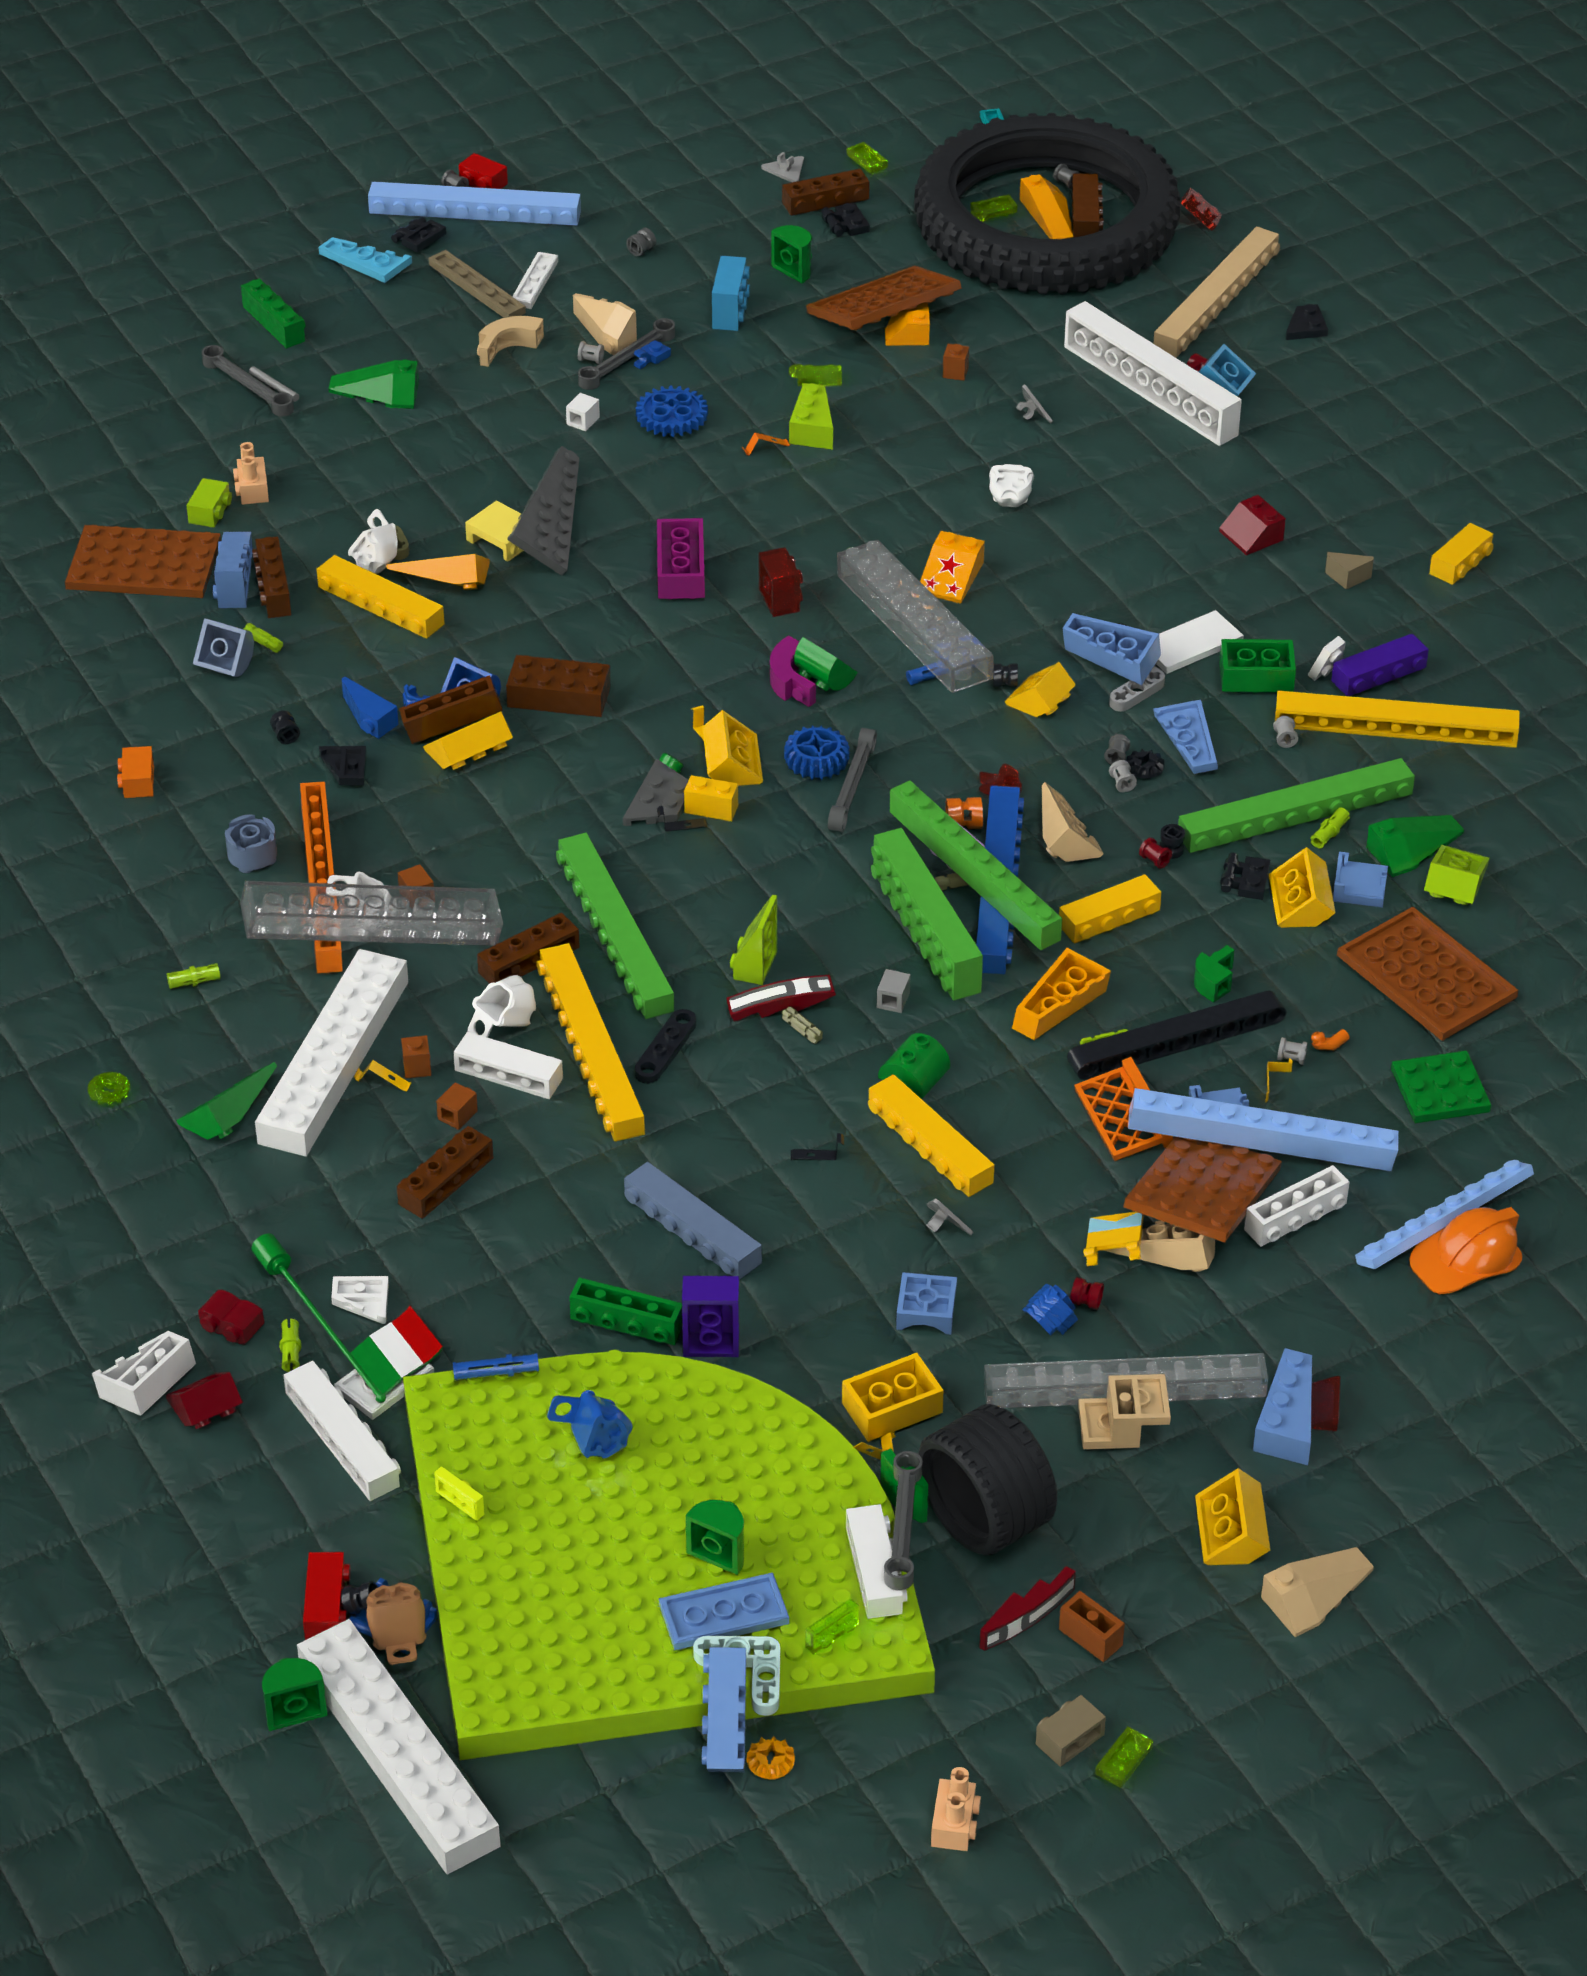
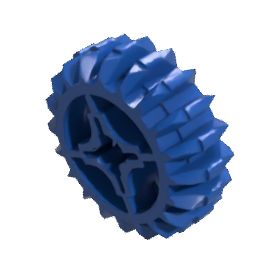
M813 725L808 729L802 727L801 731L795 730L794 735H789L784 746V759L788 768L793 770L795 775L801 774L802 778L807 776L811 777V780L814 778L822 780L826 776L832 778L833 774L839 775L840 770H845L849 760V745L845 736L840 735L839 731H833L831 727L827 729L823 728L822 725L819 728H815Z

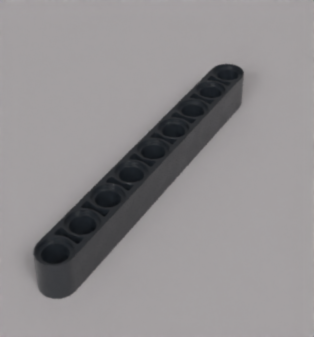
M1264 991L1075 1046L1068 1052L1067 1060L1080 1079L1086 1080L1122 1067V1060L1132 1057L1135 1064L1138 1065L1275 1025L1285 1018L1287 1011L1273 991Z

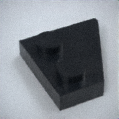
M1318 304L1296 307L1286 331V340L1328 336V328Z
M319 746L321 759L339 785H364L366 746Z

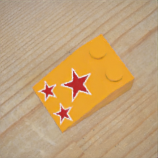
M940 531L932 546L917 593L962 603L984 563L985 541Z

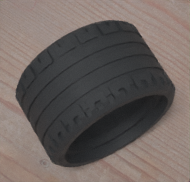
M984 1404L922 1440L918 1454L923 1461L922 1476L928 1483V1501L946 1530L968 1550L985 1556L993 1555L1046 1524L1054 1517L1057 1506V1486L1049 1461L1031 1431L1019 1418L1008 1410L996 1405Z

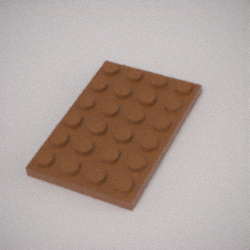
M914 265L807 304L806 307L807 312L817 316V318L837 323L839 326L850 328V330H858L864 324L880 322L883 317L896 316L899 314V311L915 309L918 307V304L934 302L937 297L953 295L954 291L962 288L958 279Z
M84 525L65 580V587L68 590L204 598L218 553V542L221 541V534L190 532L186 530L174 531Z
M1414 907L1407 909L1339 947L1337 951V956L1441 1041L1518 997L1519 990Z
M1175 1137L1127 1195L1124 1208L1226 1242L1246 1216L1247 1208L1255 1204L1278 1174L1282 1161L1274 1159L1271 1155L1260 1154L1244 1147Z

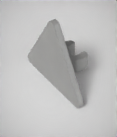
M782 152L777 156V161L762 164L761 169L789 182H797L800 178L804 157L790 156L786 159L785 153Z
M1024 384L1022 390L1024 399L1027 402H1020L1016 408L1019 411L1024 407L1028 408L1027 413L1023 415L1027 420L1033 416L1034 410H1037L1051 424L1053 420Z
M936 1198L926 1205L936 1212L926 1225L933 1232L937 1231L946 1219L967 1234L972 1235L974 1233Z

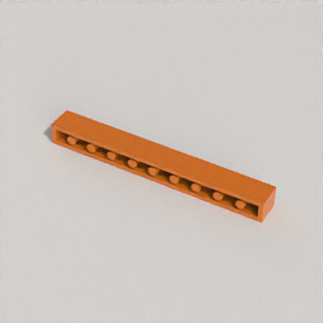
M325 782L300 783L317 973L343 972L336 894H328L326 892L328 878L334 875Z

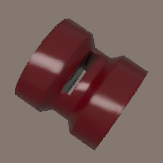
M1076 1277L1070 1300L1075 1305L1086 1304L1088 1308L1098 1310L1103 1297L1104 1284L1099 1282L1088 1283L1086 1279Z

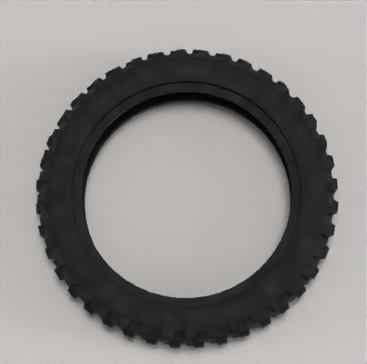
M1029 113L1025 117H1019L1017 114L1010 115L1008 119L994 118L987 124L981 122L974 124L971 130H960L957 133V137L950 136L944 141V145H939L933 151V154L928 156L926 165L920 170L914 194L915 212H917L918 226L922 229L921 234L927 241L930 249L937 251V256L942 261H948L949 266L954 270L962 269L964 275L969 278L975 276L980 278V281L984 284L996 283L999 285V288L1006 290L1009 287L1018 288L1019 292L1026 293L1028 290H1035L1039 294H1047L1048 291L1067 294L1069 290H1077L1081 293L1086 292L1090 287L1101 289L1105 288L1107 283L1110 282L1114 284L1121 283L1125 276L1131 278L1136 276L1140 272V268L1146 270L1152 265V260H1158L1163 255V250H1166L1170 245L1175 229L1178 226V220L1180 219L1181 202L1180 193L1177 189V179L1172 175L1173 170L1171 166L1166 164V159L1161 153L1156 154V149L1151 144L1144 145V140L1137 135L1130 136L1128 130L1123 128L1115 129L1112 124L1107 122L1100 124L1094 122L1093 118L1086 117L1083 120L1075 118V115L1067 114L1066 117L1056 116L1055 113H1048L1047 116ZM1060 164H1066L1069 169L1089 174H1098V177L1122 190L1131 199L1135 207L1123 220L1097 233L1075 238L1038 239L1010 234L983 223L962 205L960 198L974 184L1003 171L1023 167H1057Z

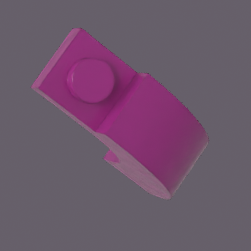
M788 635L771 652L770 684L774 692L784 701L793 697L810 707L816 703V684L795 672L799 669L794 662V655L799 641Z

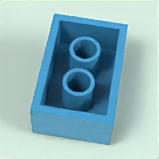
M720 256L712 290V329L738 331L740 322H744L747 297L750 296V284H747V279L749 280L750 266H746V257Z

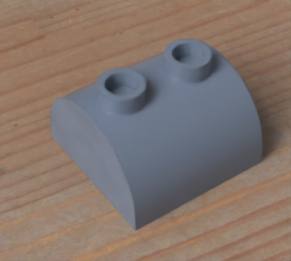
M204 618L193 664L234 677L241 676L252 658L254 649L252 633L248 630Z

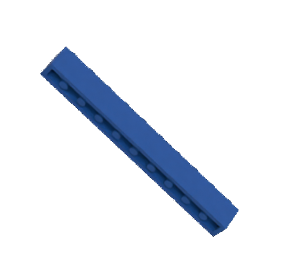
M990 786L985 848L1018 877L1019 864L1014 862H1019L1020 847H1016V845H1021L1022 830L1017 829H1022L1023 814H1018V812H1023L1024 798L1019 797L1020 787ZM981 896L976 945L983 955L982 973L1005 974L1006 964H1011L1012 949L1007 948L1013 947L1014 932H1010L1009 929L1014 930V926Z

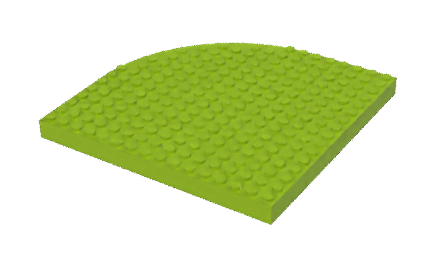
M619 1350L538 1359L539 1371L514 1373V1376L508 1377V1374L454 1380L453 1370L403 1377L405 1404L460 1760L702 1726L703 1716H708V1703H703V1685H709V1673H703V1666L697 1664L694 1660L693 1646L674 1650L659 1607V1598L768 1573L774 1574L789 1615V1624L739 1636L772 1637L780 1644L779 1708L774 1714L769 1716L934 1693L935 1668L914 1584L906 1589L907 1601L903 1602L902 1614L867 1619L846 1531V1509L881 1504L883 1516L888 1515L891 1532L888 1533V1536L893 1538L895 1515L889 1499L874 1472L860 1453L853 1448L852 1444L834 1426L810 1407L780 1389L749 1375L712 1363L680 1356L645 1352H621ZM591 1390L598 1397L612 1400L616 1407L630 1419L633 1425L632 1431L627 1438V1446L604 1459L599 1456L586 1458L577 1445L571 1430V1423L550 1421L547 1418L553 1397L557 1395L581 1397L584 1391ZM561 1403L556 1407L555 1413L560 1416L566 1415L571 1410V1405L569 1403ZM441 1466L460 1480L467 1481L475 1491L483 1496L484 1516L478 1521L436 1492L434 1472ZM706 1500L729 1501L734 1503L742 1513L744 1519V1565L738 1575L686 1553V1514L696 1504ZM704 1649V1653L708 1654L709 1649ZM750 1649V1655H754V1649ZM764 1650V1654H770V1650ZM746 1667L745 1720L768 1717L757 1714L752 1707L753 1667ZM762 1672L758 1677L762 1680H771L774 1675L770 1672ZM763 1691L762 1703H768L769 1691Z

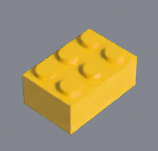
M918 1353L842 1381V1404L868 1442L882 1437L889 1432L900 1430L943 1413L944 1390Z

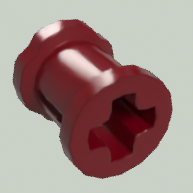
M1150 837L1141 844L1139 855L1144 859H1150L1157 868L1162 869L1170 862L1172 851L1169 848L1161 847L1154 838Z

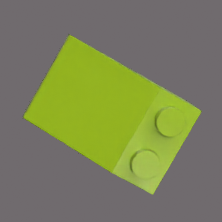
M1441 845L1431 861L1424 891L1429 892V895L1436 898H1444V896L1453 898L1454 902L1461 905L1473 904L1490 858Z
M772 895L748 926L744 937L740 936L737 953H733L730 960V968H733V979L763 985L777 953V895Z

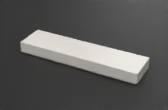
M538 252L512 297L525 305L527 309H532L558 263V255Z

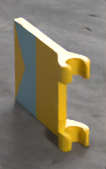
M1128 1212L1090 1218L1086 1248L1083 1250L1084 1256L1087 1259V1266L1098 1265V1251L1126 1247L1129 1251L1130 1260L1141 1259L1140 1244L1144 1214Z

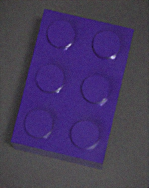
M683 1276V1357H739V1276Z

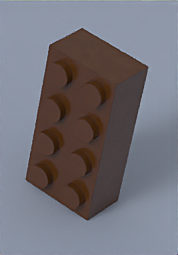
M516 655L506 684L507 707L602 717L611 687L610 665Z

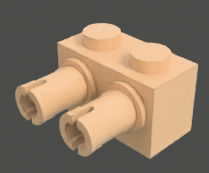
M242 443L240 445L241 459H237V468L233 469L236 496H241L242 505L269 502L264 457H255L252 443Z
M954 1768L951 1772V1780L939 1779L932 1823L931 1847L968 1851L969 1839L975 1840L977 1821H972L973 1814L979 1815L981 1796H975L976 1783L969 1782V1772L965 1768Z

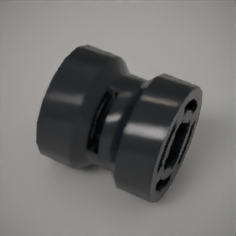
M993 663V687H1001L1002 685L1018 687V664L1010 663L1008 666H1003L1001 663Z
M279 711L271 717L270 725L280 743L291 744L298 739L300 730L289 711Z
M1177 824L1163 826L1160 833V846L1169 848L1172 851L1171 859L1181 857L1184 852V828Z
M374 1581L363 1582L358 1587L355 1585L343 1587L341 1593L342 1604L348 1615L358 1614L364 1609L367 1610V1597L373 1590L378 1588Z

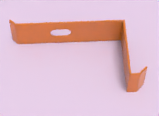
M754 432L746 448L744 449L742 446V449L746 455L750 456L759 439L784 446H790L787 439L783 440Z

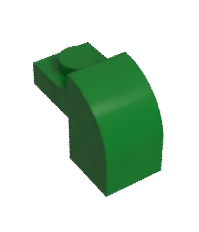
M1228 945L1219 951H1215L1210 957L1201 952L1196 959L1194 986L1202 996L1213 1003L1231 991L1233 972L1230 970L1233 969L1235 950Z

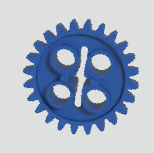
M672 385L669 386V389L661 386L660 391L653 388L652 393L645 392V397L640 396V401L637 402V422L641 423V427H646L647 432L654 430V435L662 432L663 437L667 433H670L672 437L675 436V433L683 436L685 431L691 434L692 429L699 430V425L704 426V421H707V401L703 400V395L697 396V391L690 393V388L681 390V386H678L677 389H673Z

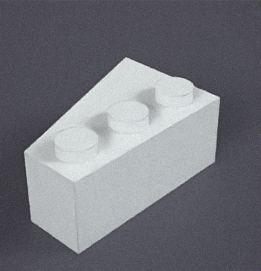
M167 1331L138 1347L139 1352L125 1359L123 1356L115 1360L116 1365L102 1372L99 1369L93 1372L92 1375L99 1398L141 1416L196 1364L189 1339Z

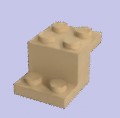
M1165 1374L1108 1376L1107 1398L1079 1399L1078 1410L1083 1449L1140 1448L1142 1425H1170L1171 1416Z

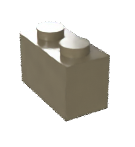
M1080 1695L1073 1701H1067L1059 1711L1050 1717L1043 1718L1039 1722L1036 1732V1745L1061 1767L1104 1736L1106 1716Z

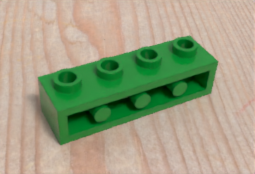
M260 278L241 285L243 307L286 349L305 342L304 328L306 325L304 319L295 313L292 307L282 300L281 296L273 292L269 285H266Z
M580 1277L569 1297L570 1319L581 1323H588L671 1345L676 1344L683 1329L682 1303Z

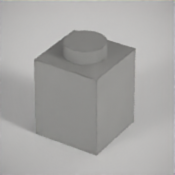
M886 969L877 989V1008L902 1013L910 994L911 974Z

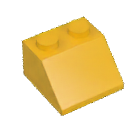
M1058 662L1030 675L1004 702L1008 706L1034 717L1042 714L1048 716L1058 709V703L1063 702L1071 695L1070 690L1076 684L1061 663Z

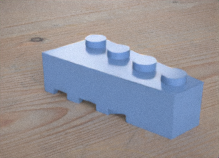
M223 532L222 541L218 542L219 554L216 558L214 571L216 585H213V598L218 600V608H247L253 549L251 532Z
M1072 613L1063 627L1065 650L1140 685L1143 684L1161 656L1158 633Z
M1287 1348L1284 1349L1255 1428L1253 1451L1308 1465L1311 1446L1312 1355Z
M710 1647L709 1654H704L703 1673H709V1685H703V1703H708V1716H703L702 1734H707V1746H702V1765H707L708 1772H745L746 1648Z

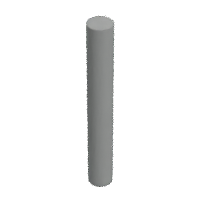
M255 366L249 369V374L279 393L286 392L291 394L294 402L299 399L298 393Z

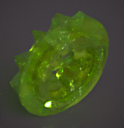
M116 1072L99 1074L88 1084V1094L91 1101H97L99 1105L105 1102L109 1106L112 1102L121 1103L122 1098L128 1097L130 1090L129 1080L124 1075ZM104 1086H105L106 1088L110 1089V1090H113V1089H114V1091H112V1092H110V1091H108V1090L105 1091Z

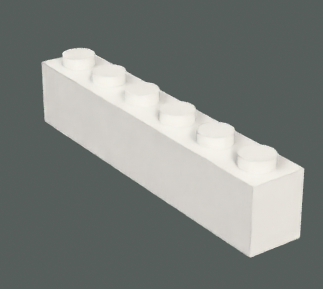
M311 1361L284 1374L285 1392L369 1501L400 1487L399 1474H401V1469L398 1462L387 1455L383 1443L380 1440L376 1441L372 1436L369 1425L366 1422L362 1423L354 1406L352 1404L348 1405L345 1402L341 1390L330 1383L329 1376L323 1368L319 1369L315 1362Z

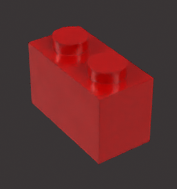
M473 153L459 164V176L468 178L469 186L502 189L508 184L507 166Z

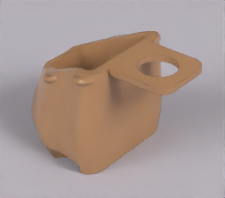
M401 1582L393 1586L382 1585L368 1595L366 1600L367 1621L374 1640L373 1646L378 1650H386L387 1660L391 1665L417 1660L416 1645L423 1643L427 1637L425 1633V1607L420 1591L414 1585ZM400 1650L410 1652L408 1656L401 1658L393 1656L395 1652Z

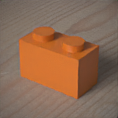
M152 746L122 748V758H118V771L122 772V774H117L118 788H123L124 798L154 796Z

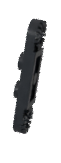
M680 1009L672 1013L635 1065V1076L639 1082L642 1081L644 1084L645 1082L650 1084V1082L654 1083V1081H658V1078L660 1079L664 1070L669 1067L689 1039V1035L696 1028V1015L694 1012ZM684 1018L686 1019V1021H689L688 1023L684 1024L678 1022V1020L681 1021V1019L684 1020ZM646 1068H650V1070L653 1069V1072L645 1073L643 1072V1069L646 1070Z

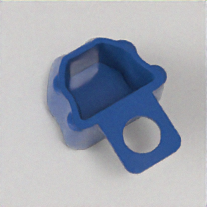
M591 1390L584 1391L581 1397L560 1395L553 1397L547 1413V1418L550 1421L571 1423V1430L577 1445L586 1458L599 1456L604 1459L624 1449L627 1446V1438L633 1428L630 1419L616 1407L612 1400L598 1397ZM569 1403L571 1405L569 1413L562 1416L555 1413L556 1407L559 1404Z

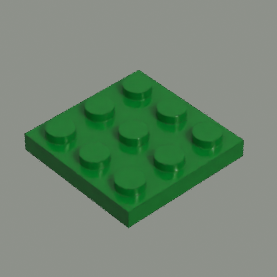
M1467 1050L1392 1061V1073L1414 1124L1490 1112L1491 1103Z

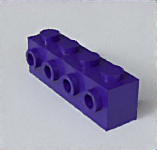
M1412 633L1333 662L1331 681L1346 696H1351L1426 668L1429 649Z

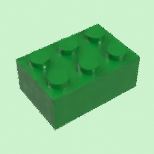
M1221 639L1219 662L1222 692H1294L1296 666L1293 640Z

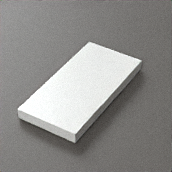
M1216 610L1160 633L1161 656L1156 665L1168 674L1220 652L1221 639H1243L1244 635Z

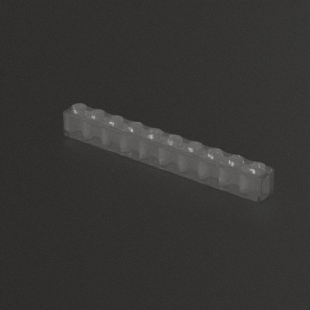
M1264 1353L984 1365V1391L986 1404L996 1405L1001 1408L1078 1405L1079 1399L1107 1398L1108 1376L1165 1374L1169 1402L1266 1397L1268 1374Z

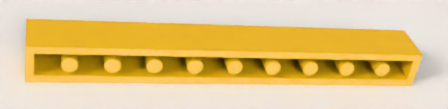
M1277 691L1275 721L1281 716H1288L1293 718L1295 722L1294 729L1517 748L1520 711Z
M570 944L540 949V960L537 961L538 973L540 976L544 975V986L546 992H551L552 994L551 1002L554 1010H559L561 1027H566L565 1032L568 1043H573V1054L575 1060L581 1062L580 1069L583 1079H588L589 1093L591 1097H596V1109L598 1114H603L604 1116L603 1124L605 1131L611 1133L614 1142L645 1135L644 1114Z

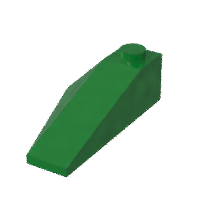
M1452 815L1389 818L1369 825L1366 848L1381 865L1388 866L1387 872L1391 877H1395L1419 867V863L1425 858L1430 859L1434 856V852L1441 845L1447 846L1464 834V829Z
M273 1062L255 1071L232 1087L214 1096L213 1099L191 1110L176 1120L178 1125L207 1140L217 1135L219 1139L233 1132L231 1127L242 1120L276 1069V1063Z

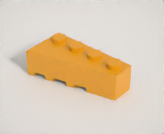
M1066 948L1017 1006L1012 1029L1033 1040L1037 1039L1105 993L1111 970Z

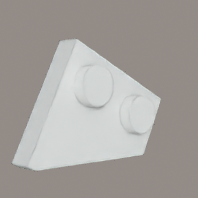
M1336 637L1322 649L1308 673V676L1314 681L1322 675L1326 677L1333 670V662L1343 659L1345 641L1341 637Z
M333 1276L332 1305L378 1323L386 1324L388 1276Z

